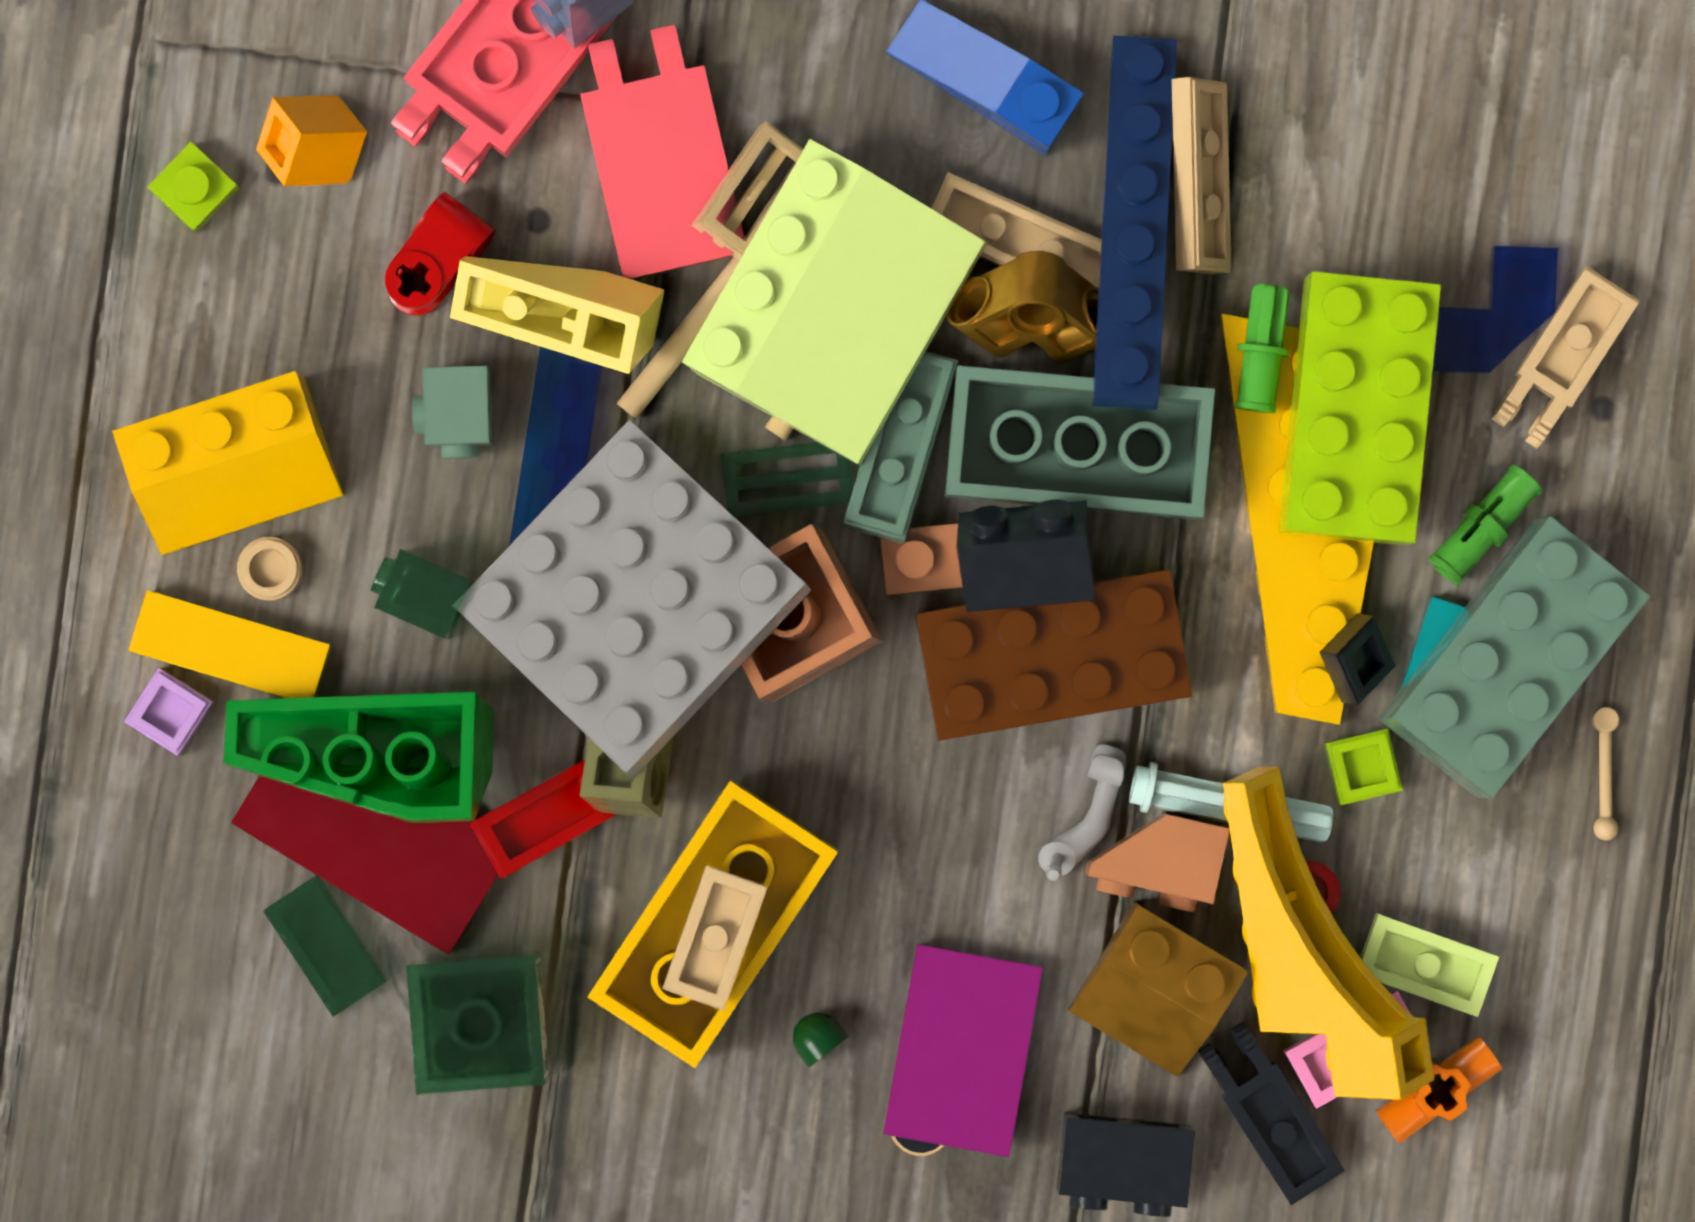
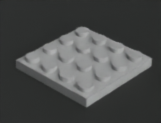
M628 420L457 600L453 607L633 779L805 598L811 589L636 425Z

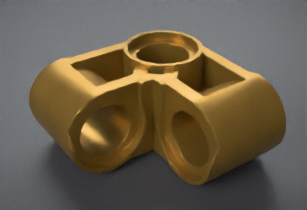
M1042 250L1028 251L981 276L966 280L947 313V320L952 326L993 356H1007L1017 350V348L1033 341L1044 349L1053 360L1059 363H1067L1095 350L1098 287L1068 266L1060 256Z

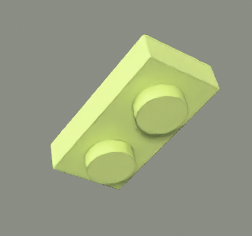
M1375 913L1360 956L1367 968L1381 983L1476 1017L1480 1014L1499 960V956Z

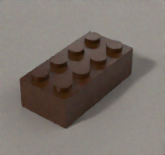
M1170 570L1096 582L1095 601L966 612V605L915 614L937 741L1192 697Z

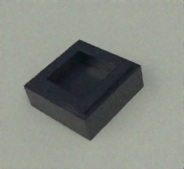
M1357 613L1319 652L1342 703L1359 705L1395 667L1374 616Z

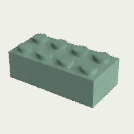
M957 366L945 498L1022 505H1038L1052 499H1060L1067 502L1087 500L1088 511L1200 520L1204 518L1215 389L1160 384L1157 410L1092 406L1093 378Z
M1552 516L1534 519L1378 719L1476 798H1494L1646 603L1650 595Z

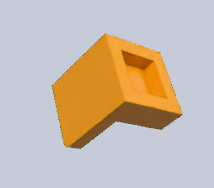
M336 95L272 97L256 150L284 187L347 184L352 179L367 130L344 101Z

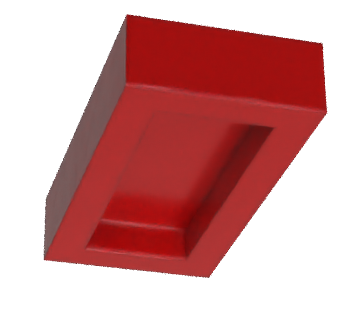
M584 760L470 823L500 879L505 878L615 816L611 813H601L580 797Z

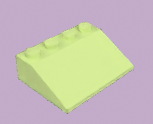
M809 139L682 363L702 378L854 463L861 465L987 243L865 168Z

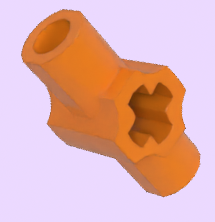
M1479 1036L1475 1037L1440 1064L1432 1062L1434 1075L1443 1081L1451 1077L1453 1081L1446 1088L1447 1094L1450 1097L1446 1103L1441 1105L1435 1099L1426 1103L1425 1097L1431 1092L1430 1085L1427 1084L1402 1100L1390 1099L1375 1110V1113L1397 1143H1402L1437 1116L1451 1121L1468 1109L1466 1103L1467 1095L1503 1069L1492 1051Z

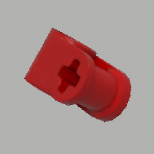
M447 192L441 193L423 214L410 238L390 262L385 272V286L392 303L399 311L409 316H423L432 313L440 306L441 302L456 284L460 260L464 256L480 258L492 241L496 229ZM422 271L427 272L425 280L430 290L425 295L414 291L408 298L405 297L406 289L401 280L402 276L408 273L413 277H417Z

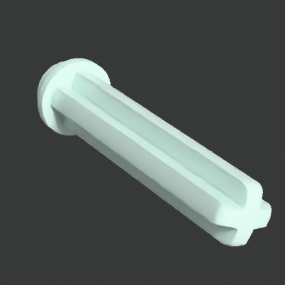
M1150 762L1148 768L1136 766L1130 788L1129 803L1140 805V812L1147 813L1149 807L1229 823L1224 815L1223 802L1225 796L1222 783L1157 770L1158 764L1155 762ZM1285 797L1297 838L1320 843L1326 842L1333 825V809L1327 805Z

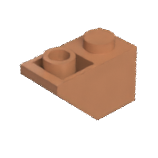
M1162 813L1089 859L1086 864L1085 874L1098 878L1097 891L1133 898L1136 887L1161 892L1158 902L1160 905L1196 913L1198 901L1214 903L1230 829Z

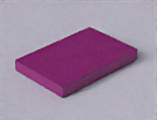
M917 944L882 1135L1010 1157L1043 967Z

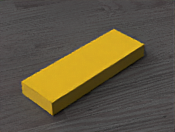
M146 590L128 651L283 698L317 697L332 645Z

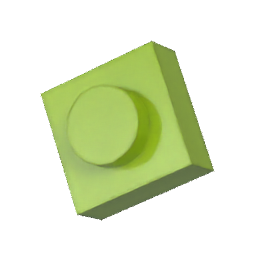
M191 141L147 186L195 233L240 188Z

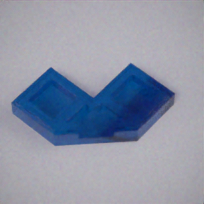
M1493 246L1491 248L1489 309L1439 307L1432 372L1488 374L1533 331L1556 312L1558 248Z

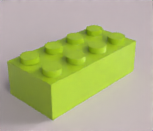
M1314 271L1304 278L1278 533L1405 546L1415 543L1441 292L1440 284Z

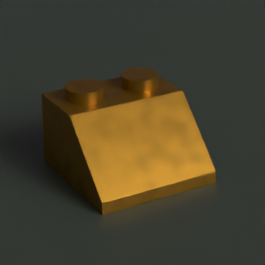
M1133 902L1068 1011L1178 1077L1215 1029L1249 972L1141 905Z

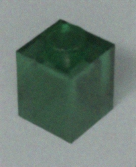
M400 549L395 560L387 556L384 558L372 583L371 592L379 595L374 608L441 638L450 640L461 616L458 609L467 590L476 581Z

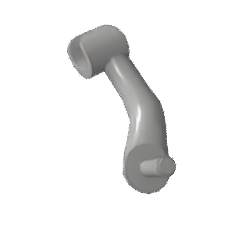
M1106 744L1095 745L1086 778L1098 781L1090 809L1078 825L1053 838L1040 848L1038 862L1040 867L1046 872V877L1049 880L1056 881L1062 875L1072 871L1108 833L1117 793L1121 786L1127 763V755L1122 749Z

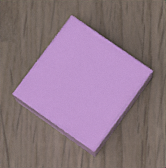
M158 668L124 722L175 755L181 756L215 702L164 669Z

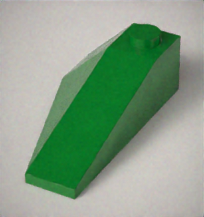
M476 692L226 700L223 763L239 770L411 823L475 821L492 775L494 710Z

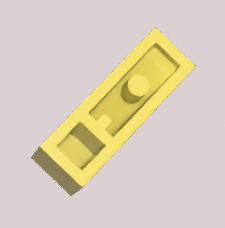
M464 256L459 263L450 318L630 374L654 345L664 289L606 271Z

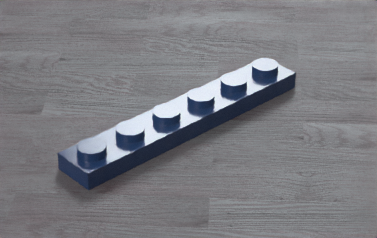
M1113 36L1092 406L1157 410L1159 403L1173 128L1172 79H1175L1177 40Z

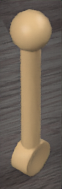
M1608 707L1599 708L1592 716V724L1599 731L1600 817L1595 821L1593 829L1597 838L1604 841L1615 838L1619 829L1618 823L1612 818V731L1618 726L1619 717L1615 710Z

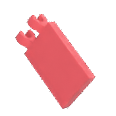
M463 0L403 77L406 84L416 92L398 112L391 125L396 128V134L415 148L427 135L441 110L464 126L466 131L449 149L442 159V163L446 165L445 170L466 185L482 165L491 147L505 158L510 155L589 53L588 44L596 43L614 19L574 49L562 34L553 38L543 29L531 11V7L535 5L533 0Z
M675 24L650 30L661 75L625 84L613 39L588 44L599 90L582 93L580 96L622 276L632 280L729 258L733 254L727 247L720 248L712 242L713 237L707 232L700 233L691 226L729 169L705 67L702 65L685 69ZM734 192L716 217V220L721 224L724 223L736 205ZM740 224L734 233L743 239L744 233Z

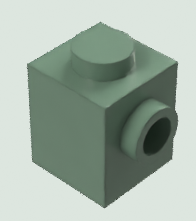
M488 366L422 368L423 396H413L414 434H424L426 446L440 448L441 459L479 458V447L494 446L492 370Z

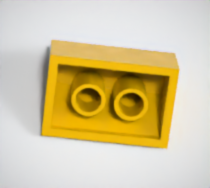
M297 371L112 431L131 491L161 555H167L344 496L306 378Z

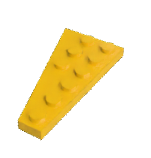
M1221 314L1220 322L1225 342L1229 387L1234 407L1238 452L1256 565L1255 574L1258 595H1260L1274 710L1278 714L1340 725L1344 703L1341 702L1319 652L1357 613L1361 614L1374 542L1278 533L1299 328L1286 326L1283 349L1289 350L1288 357L1281 358L1275 401L1276 413L1240 410L1235 408V403L1238 400L1244 352L1237 350L1238 344H1245L1248 318Z

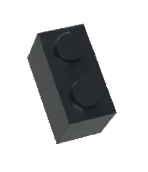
M1052 499L1038 505L1011 508L989 505L977 508L974 511L958 513L956 548L966 612L1095 601L1096 563L1087 500L1067 502L1065 500Z
M1064 1112L1057 1191L1059 1195L1070 1196L1069 1206L1107 1210L1108 1200L1134 1202V1213L1170 1217L1172 1206L1188 1207L1195 1130L1191 1125Z

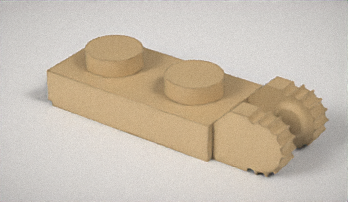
M1584 267L1514 375L1518 378L1504 396L1491 419L1502 427L1507 422L1512 421L1522 406L1521 402L1532 386L1547 395L1551 400L1541 414L1537 415L1527 430L1528 435L1525 439L1527 443L1537 449L1550 433L1565 408H1572L1640 300L1589 267Z

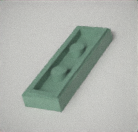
M928 351L924 353L860 465L843 521L844 528L905 544L955 377L958 360Z

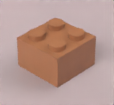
M813 524L768 548L804 581L811 591L741 664L758 698L773 703L884 642L826 532Z

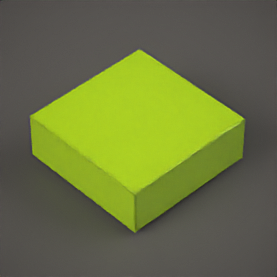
M1387 728L1324 743L1339 805L1403 791Z

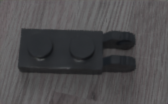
M1242 1021L1231 1028L1234 1034L1233 1039L1243 1055L1248 1056L1258 1072L1236 1084L1228 1072L1227 1063L1218 1049L1213 1048L1208 1043L1200 1048L1198 1053L1224 1093L1220 1095L1289 1204L1293 1205L1345 1170L1276 1062H1269L1248 1027Z

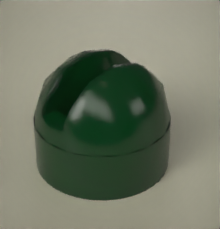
M811 1013L801 1018L794 1027L793 1044L797 1054L809 1068L849 1036L831 1016L824 1013Z

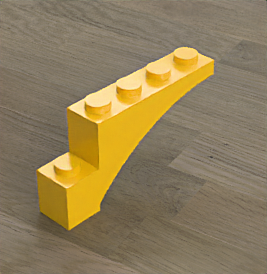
M1256 767L1224 782L1225 797L1223 809L1225 818L1229 822L1234 855L1233 875L1239 888L1243 914L1242 934L1244 942L1248 947L1253 980L1252 999L1257 1007L1260 1032L1325 1034L1327 1042L1326 1064L1331 1072L1335 1097L1402 1100L1432 1082L1434 1074L1426 1019L1413 1017L1399 1004L1367 968L1339 928L1320 895L1301 852L1288 811L1279 767Z

